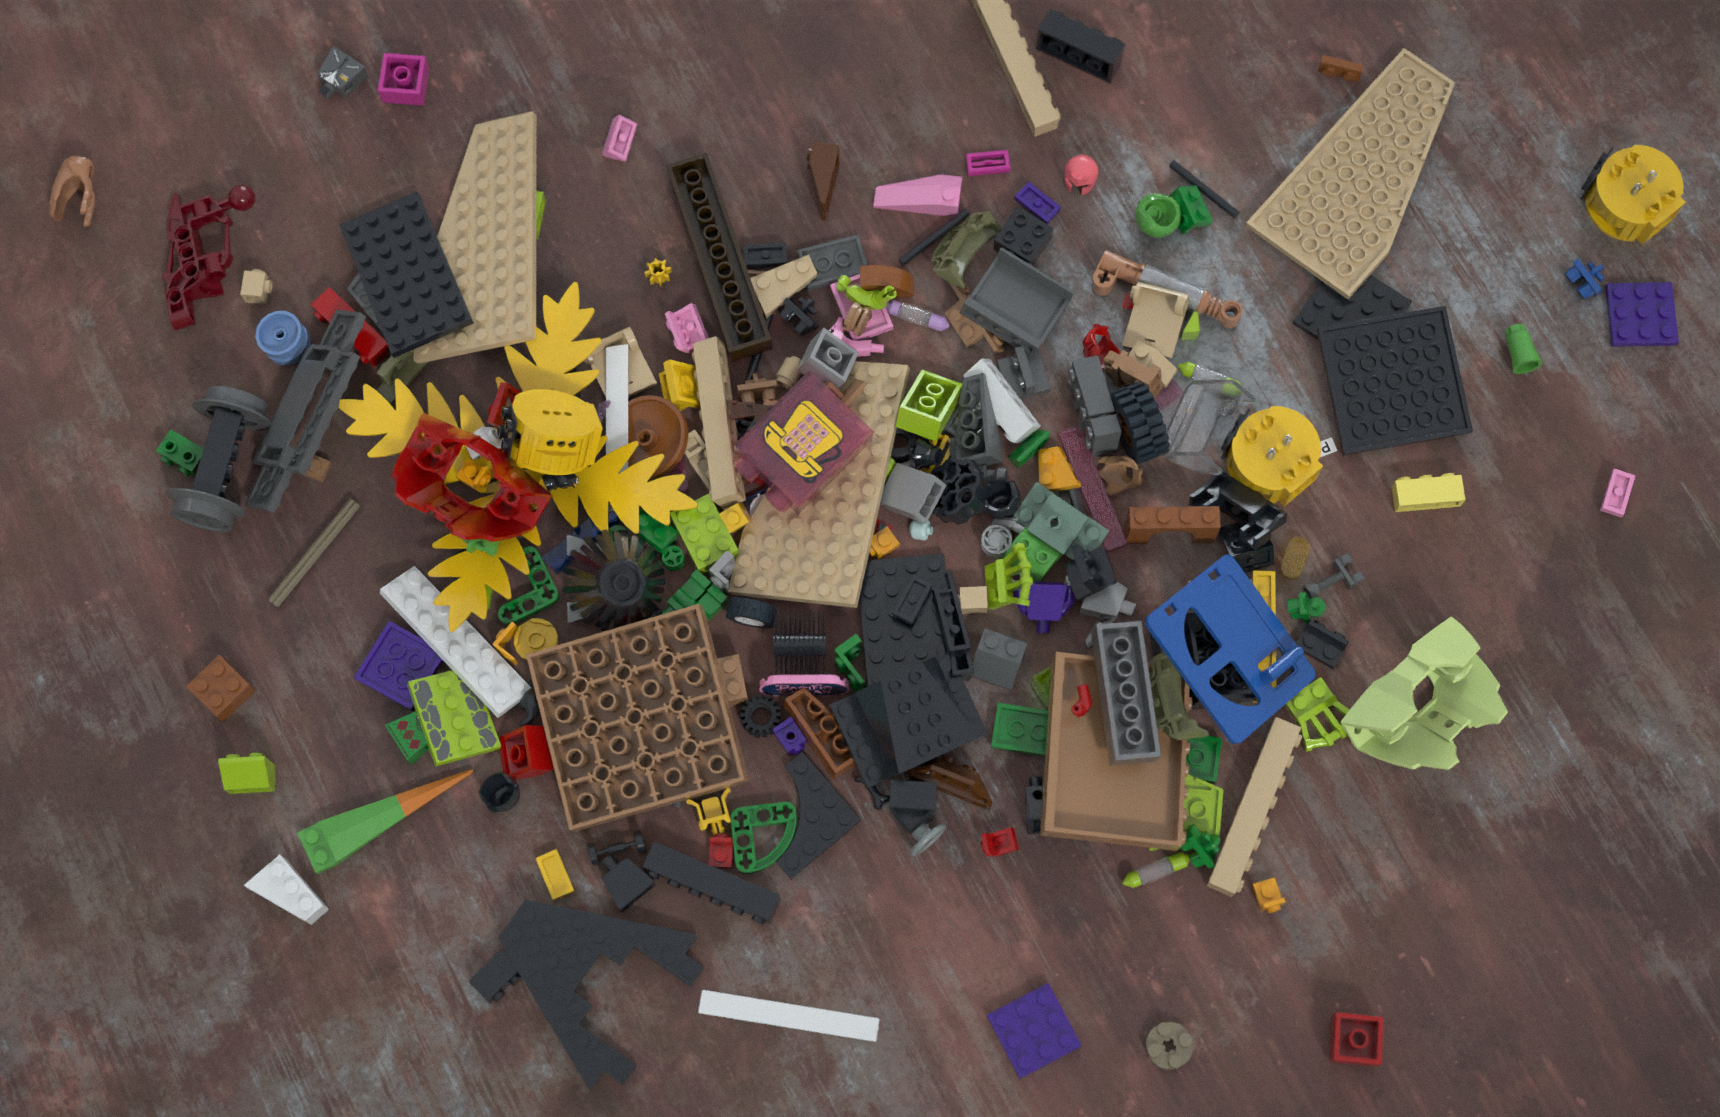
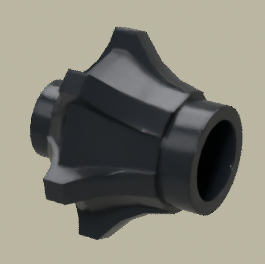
M924 437L923 440L918 439L916 445L910 447L909 457L914 461V469L920 470L927 466H938L942 461L943 451L941 448L933 445L930 439Z

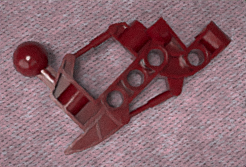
M243 184L236 185L230 190L228 197L217 201L210 195L183 205L181 204L179 194L174 193L167 218V239L170 241L169 257L167 258L166 272L162 275V278L168 283L165 299L169 312V321L174 330L178 331L196 323L193 300L224 295L220 280L226 277L225 269L230 268L233 261V256L230 254L229 227L233 225V220L225 211L234 208L242 212L253 207L256 196L249 186ZM215 221L217 223L221 222L225 225L224 251L204 255L199 229ZM174 245H176L180 264L175 273H173Z

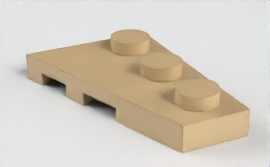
M807 255L750 278L765 317L768 318L776 308L782 306L786 297L790 298L794 293L799 292L815 279L817 272L810 256Z

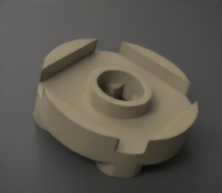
M1162 1022L1149 1032L1145 1046L1149 1059L1155 1066L1164 1070H1172L1188 1062L1193 1051V1039L1182 1025L1175 1022ZM1174 1041L1175 1050L1166 1052L1163 1042Z

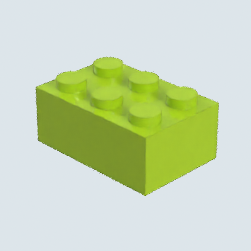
M921 370L899 407L896 427L937 441L958 405L962 384Z
M709 494L695 500L698 504V507L695 509L670 512L671 521L679 532L678 535L694 566L703 575L710 573L709 569L726 551H729L734 556V560H736V556L739 554V550L719 516V512Z

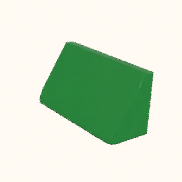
M1041 429L1036 430L1007 457L1008 460L1017 469L1020 468L1049 441L1050 432Z

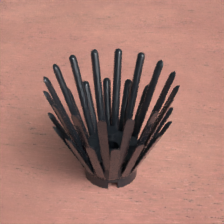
M602 530L603 537L598 535L595 538L603 552L589 536L585 537L583 540L591 549L586 545H582L580 550L591 559L576 550H572L570 555L583 563L572 560L570 566L582 571L563 568V574L584 578H568V585L580 586L563 587L564 594L585 592L570 597L571 602L575 603L569 606L570 609L576 611L592 604L582 611L580 616L585 618L583 623L588 625L602 613L595 623L596 627H601V631L608 630L615 614L616 618L613 629L627 625L628 612L631 624L644 620L641 610L648 618L651 617L653 614L651 610L654 611L658 606L650 599L660 603L662 596L655 593H664V587L657 585H665V578L653 579L664 574V568H660L662 567L661 560L649 566L658 556L656 550L653 551V548L648 545L640 557L645 539L639 537L638 540V537L635 535L632 536L630 550L628 551V533L626 530H621V534L614 532L616 549L608 530ZM619 577H625L627 581L623 589H618L616 586V580Z

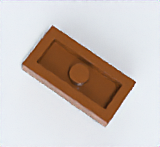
M1323 55L1318 72L1326 76H1336L1346 81L1358 82L1364 65Z

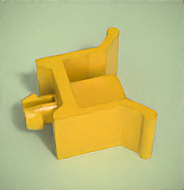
M727 788L721 796L725 814L722 813L718 797L702 801L706 820H703L699 804L690 799L686 801L688 805L697 807L701 831L706 830L708 824H711L713 835L718 834L717 823L720 833H724L725 828L722 826L721 821L725 820L727 823H731L725 802L727 795L731 793L730 788Z

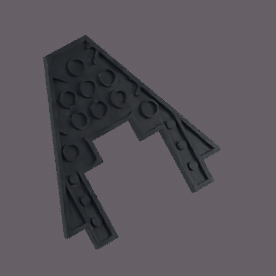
M526 899L498 937L590 1090L603 1072L623 1085L636 1067V1064L580 1025L593 1005L574 991L602 953L621 966L632 949L635 948L689 987L692 986L704 969L703 966L686 955L698 937L695 934Z

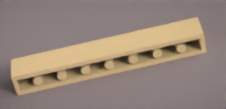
M971 0L1033 136L1036 137L1057 129L1058 120H1060L1059 111L1056 107L1053 108L1051 94L1049 90H1045L1043 77L1035 69V60L1026 50L1027 43L1025 38H1021L1018 33L1019 26L1017 21L1011 18L1009 4L1005 3L1004 0Z
M715 336L693 343L694 352L692 353V358L696 365L694 376L699 389L697 391V398L701 405L699 415L703 422L702 437L706 445L704 455L708 461L707 477L711 485L709 495L713 502L723 508L746 501L740 465L736 421L731 419L728 400H733L726 345Z
M1275 717L1215 867L1206 885L1207 887L1230 897L1235 892L1240 893L1245 881L1241 879L1243 872L1249 871L1253 859L1249 858L1252 850L1257 851L1261 838L1258 837L1261 829L1265 830L1270 819L1266 816L1269 808L1273 810L1278 799L1277 796H1274L1277 788H1282L1286 776L1283 775L1285 767L1290 768L1294 756L1291 755L1293 747L1298 748L1302 739V735L1299 734L1301 727L1278 717Z

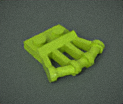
M1024 543L1015 544L1012 547V551L1004 559H998L994 563L984 566L988 609L995 610L1012 603L1030 605L1028 598L1030 587L1033 584V578L1030 577L1032 563L1028 561ZM1018 559L1020 563L1011 568V565ZM1021 573L1019 581L1012 583V576ZM1021 589L1020 597H1013V591Z
M1321 677L1304 687L1285 704V707L1298 726L1301 727L1300 733L1306 752L1312 751V748L1330 747L1337 739H1343L1347 736L1344 728L1338 723L1329 707H1333L1344 716L1350 709L1337 701L1336 696L1332 694ZM1321 712L1334 729L1330 734L1325 731L1316 718ZM1307 721H1310L1321 738L1310 740L1306 726Z

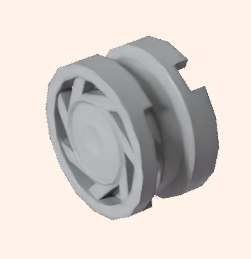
M1002 525L989 526L982 534L981 549L986 556L992 559L1003 558L1012 544L1011 533Z

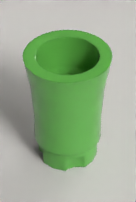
M1515 324L1505 330L1513 373L1523 374L1539 368L1543 361L1535 349L1525 324Z

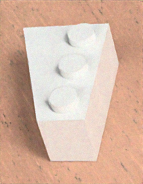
M278 855L244 885L311 925L329 910L287 859L281 855Z

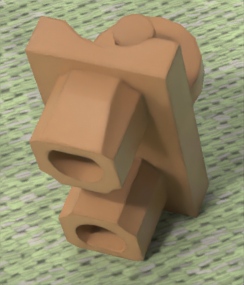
M752 373L753 380H747L745 384L737 385L739 402L755 403V399L762 398L763 402L766 399L770 401L776 400V380L758 379L757 373Z

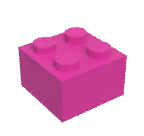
M384 53L378 93L383 103L424 106L430 70L425 56Z

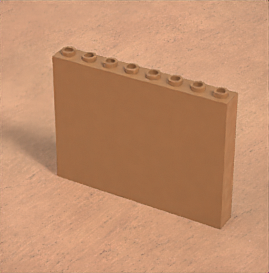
M1056 652L1052 657L1040 836L1177 851L1185 844L1186 840L1183 822L1187 818L1184 799H1187L1188 795L1185 777L1189 773L1186 755L1190 751V741L1169 737L1157 728L1160 758L1155 762L1110 766L1094 656ZM1147 663L1150 676L1152 666L1150 663ZM1182 677L1181 695L1184 707L1188 713L1192 707V697H1189V689L1191 688ZM1087 684L1092 707L1086 715L1076 717L1073 715L1071 708L1079 700L1077 687Z

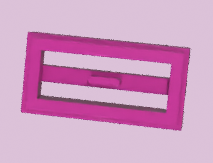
M1008 150L966 154L968 176L1010 172ZM1002 157H1004V159H1002V160H985V161H982V162H972V163H971V160H981V159H991V158H1002Z

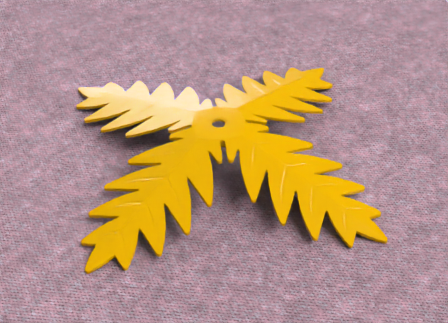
M577 282L572 283L559 303H556L548 295L543 296V314L548 335L536 327V340L526 342L537 366L510 345L504 346L513 374L523 392L533 389H549L574 396L587 387L600 374L598 369L567 373L588 358L602 342L601 338L572 342L586 327L595 313L594 308L579 310V287ZM496 377V383H497L498 389H499L500 383H501V382H505V381H504L502 378H500V377ZM398 378L395 379L396 410L380 393L367 384L363 385L364 400L340 399L338 408L356 420L346 430L347 434L357 436L386 434L367 453L369 458L400 454L417 426L420 416L424 413L417 399ZM428 382V415L458 427L449 406L434 385ZM460 395L461 429L474 433L482 426L485 427L474 407L464 395ZM607 436L600 437L596 456L607 442ZM638 441L626 444L595 462L594 465H586V468L574 473L579 478V483L575 488L561 489L558 487L557 490L554 491L553 489L550 491L559 511L572 527L576 528L578 526V497H580L587 514L600 531L608 530V503L610 502L619 519L634 534L639 533V506L652 518L668 526L670 524V511L695 509L698 507V504L689 496L678 491V488L685 480L684 474L665 476L648 482L663 461L664 454L639 461L619 474L638 447ZM463 445L444 483L448 484L459 481L456 476L467 459L482 467H488L492 480L495 477L493 476L491 461H488L483 456L479 459H472L467 447ZM527 469L526 472L547 490L541 477L544 474ZM500 481L490 483L480 491V493H490L492 495L469 503L485 508L500 489L498 486ZM531 503L532 507L536 509L537 505L535 503ZM537 526L532 531L521 535L536 546H541ZM450 533L434 542L432 546L435 549H466L467 543ZM516 537L502 540L494 557L484 551L476 550L473 553L464 551L446 559L428 572L430 577H461L446 587L433 601L435 606H450L449 631L451 633L455 632L471 613H474L482 620L486 619L488 601L485 585L506 599L512 598L509 579L499 558H502L525 575L530 574L526 556Z

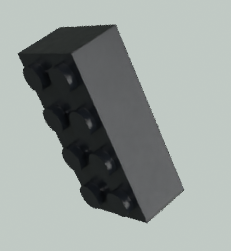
M1049 9L1038 29L1036 50L1111 84L1121 66L1125 44L1118 38H1111L1098 29L1089 28L1081 21L1072 20L1063 13Z

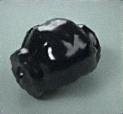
M999 480L990 483V493L986 497L985 507L982 512L984 514L989 513L995 519H1001L1015 513L1017 504L1022 501L1016 482L1013 480Z

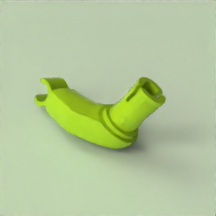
M841 275L836 285L839 292L846 291L845 297L852 303L857 302L861 304V307H868L872 310L884 309L887 306V302L896 297V291L890 294V291L895 289L892 286H886L881 291H865L855 284L850 287L851 280L846 275Z

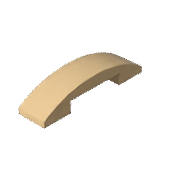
M693 430L688 434V443L684 455L709 491L711 485L707 477L708 461L704 455L706 445L696 430ZM733 505L723 507L722 509L725 511Z

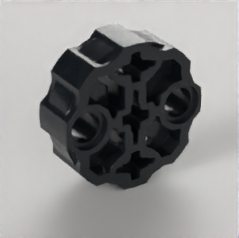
M956 457L950 458L930 472L931 475L936 476L946 484L932 512L942 522H953L957 525L963 524L983 510L986 497L990 493V483L985 479L984 472L971 460H958Z

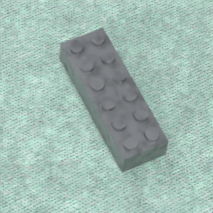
M1142 622L1096 625L1091 631L1109 765L1155 762L1161 757Z

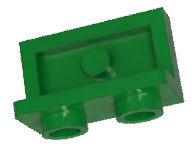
M1196 185L1177 187L1169 195L1179 204L1181 214L1178 226L1182 234H1187L1192 228L1209 226L1213 222Z
M643 509L639 511V533L636 534L638 537L644 538L646 543L660 553L670 544L674 545L677 542L679 532L672 524L666 526L652 518Z

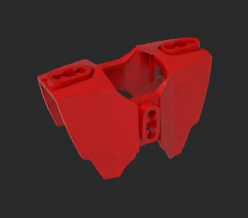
M426 413L420 416L417 426L398 457L391 477L396 482L394 492L396 497L405 505L414 507L421 512H425V514L434 511L433 516L442 522H446L445 526L450 530L451 535L464 540L485 539L496 542L530 532L538 523L552 496L526 471L518 467L514 460L511 458L507 460L505 453L500 448L498 449L479 435L464 431ZM463 445L491 461L493 476L500 481L498 484L500 489L485 508L468 503L451 492L444 483ZM531 503L537 505V510L532 507Z

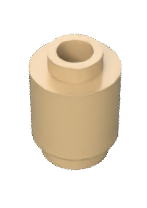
M795 356L785 358L776 375V383L788 390H791L792 386L796 385L802 374L797 370L801 359Z

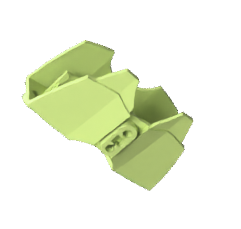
M1453 617L1448 618L1414 643L1407 657L1393 671L1374 681L1342 719V727L1357 750L1379 760L1413 770L1420 766L1449 770L1459 763L1456 754L1457 747L1453 739L1466 726L1471 729L1472 727L1478 728L1488 724H1499L1506 716L1508 711L1498 694L1500 684L1476 654L1480 649L1479 644ZM1428 675L1434 685L1433 698L1414 715L1417 709L1413 700V690Z

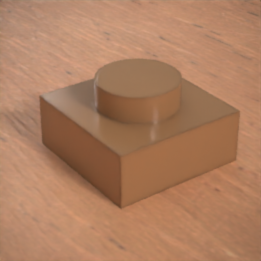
M314 455L310 469L303 476L322 483L331 466V462Z

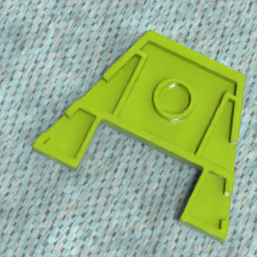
M1188 774L1185 777L1188 795L1187 799H1184L1187 818L1183 822V831L1188 833V826L1195 824L1201 834L1207 831L1210 835H1220L1223 789ZM1149 848L1148 850H1149V851H1154V850H1158V849H1156V848Z

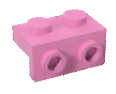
M690 303L675 313L670 311L665 313L667 318L666 325L672 331L674 336L673 342L678 350L690 354L694 352L693 343L709 339L695 304Z

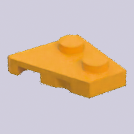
M1056 446L1038 450L1039 483L1052 492L1081 487V483L1076 479L1073 468L1067 462L1062 448Z

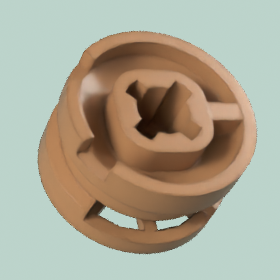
M854 302L845 318L844 325L846 327L843 326V330L847 332L852 331L854 335L860 337L868 324L872 309L868 307L863 308L861 304Z

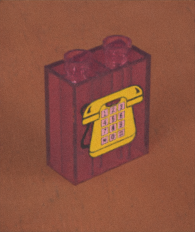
M809 370L734 445L735 455L739 458L732 465L749 483H752L759 477L771 489L764 496L780 513L784 514L791 508L799 515L872 441L874 431Z

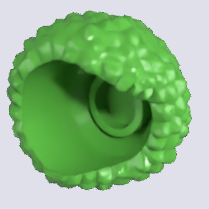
M1156 193L1145 195L1144 198L1139 200L1135 212L1137 225H1139L1140 230L1154 238H1161L1170 235L1177 229L1181 213L1176 200L1165 194Z

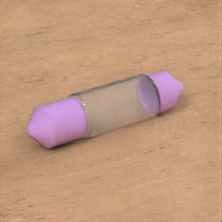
M896 300L887 302L886 309L888 313L899 319L940 332L950 326L946 317L934 314L932 311Z

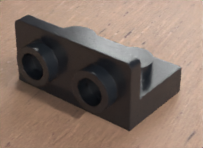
M1311 620L1308 621L1296 642L1297 646L1303 649L1304 654L1331 669L1335 668L1349 643L1343 634L1336 631L1331 632L1326 629L1323 623Z

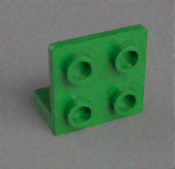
M857 634L834 649V665L841 674L845 672L849 679L850 687L855 692L865 688V681L851 664L861 656L862 640Z

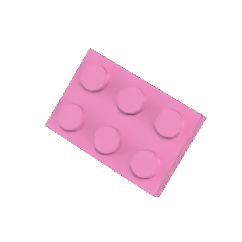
M860 274L850 277L851 283L849 286L851 287L855 284L861 288ZM838 282L831 284L830 288L845 321L853 303L845 297L846 291L839 292L836 285ZM886 307L882 310H872L868 324L860 337L849 331L851 340L863 341L893 330V324Z

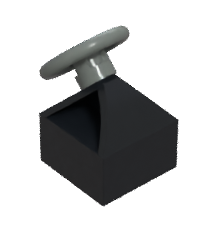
M891 780L889 816L898 827L906 833L912 834L911 836L918 840L910 851V855L916 857L930 847L946 830L945 824H939L932 830L926 825L935 818L937 783Z

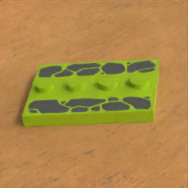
M453 670L408 681L407 687L435 767L501 748L487 706Z

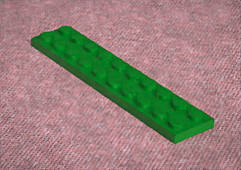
M998 703L991 748L1045 757L1048 710ZM1206 736L1187 739V741H1190V751L1186 755V763L1189 764L1188 774L1208 783L1216 784L1222 738Z

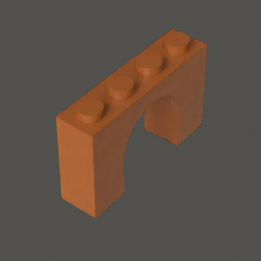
M1219 506L1129 507L1125 520V544H1148L1151 535L1165 531L1191 533L1192 543H1214L1220 530Z

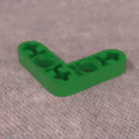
M525 547L523 551L526 558L527 553L534 555L533 559L536 566L532 567L528 559L527 562L529 568H531L528 577L535 590L500 607L498 617L506 626H509L511 622L516 624L553 606L559 600V592L539 552L534 547ZM537 571L545 572V578L542 581H535L533 575ZM545 585H547L550 593H553V598L550 600L545 597L546 593L543 589ZM526 600H533L535 606L532 610L523 609V603ZM516 605L519 606L520 611L523 613L519 615L518 611L513 613L512 619L504 617L506 615L505 611L509 610L511 613L516 611Z

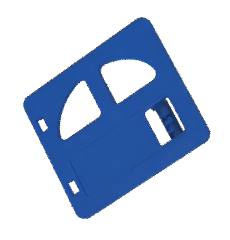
M1224 555L1145 618L1147 629L1232 744H1238L1245 740L1313 681L1316 676L1315 670L1305 657L1303 649L1297 646L1231 555ZM1213 571L1218 576L1214 581L1208 576ZM1171 605L1175 612L1168 616L1164 610ZM1188 609H1192L1219 645V649L1200 665L1193 663L1185 641L1184 621ZM1276 648L1279 649L1283 656L1269 668L1260 671L1258 663ZM1229 662L1232 663L1256 696L1257 705L1243 706L1227 700L1210 686V678ZM1292 667L1293 672L1273 688L1270 683Z

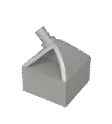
M823 328L810 341L797 368L799 372L806 376L804 378L805 382L799 390L807 394L812 386L818 384L822 387L826 381H830L838 389L845 383L859 352Z

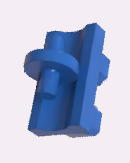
M1578 258L1573 262V266L1565 275L1571 283H1574L1581 277L1586 283L1577 289L1583 299L1589 298L1594 294L1597 297L1602 293V289L1593 277H1596L1599 282L1604 280L1605 278L1601 272L1605 267L1603 264L1596 267L1591 261L1587 264V267L1591 270L1588 272Z

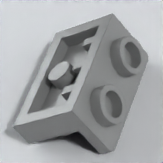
M726 551L709 569L710 580L722 593L725 592L727 595H729L728 590L730 589L729 580L735 566L734 556L729 551Z

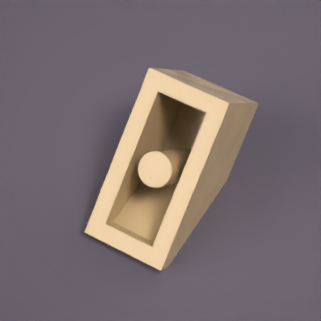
M1137 341L1129 353V356H1133L1138 363L1148 368H1151L1153 364L1160 367L1162 386L1167 388L1176 374L1177 368L1157 349Z

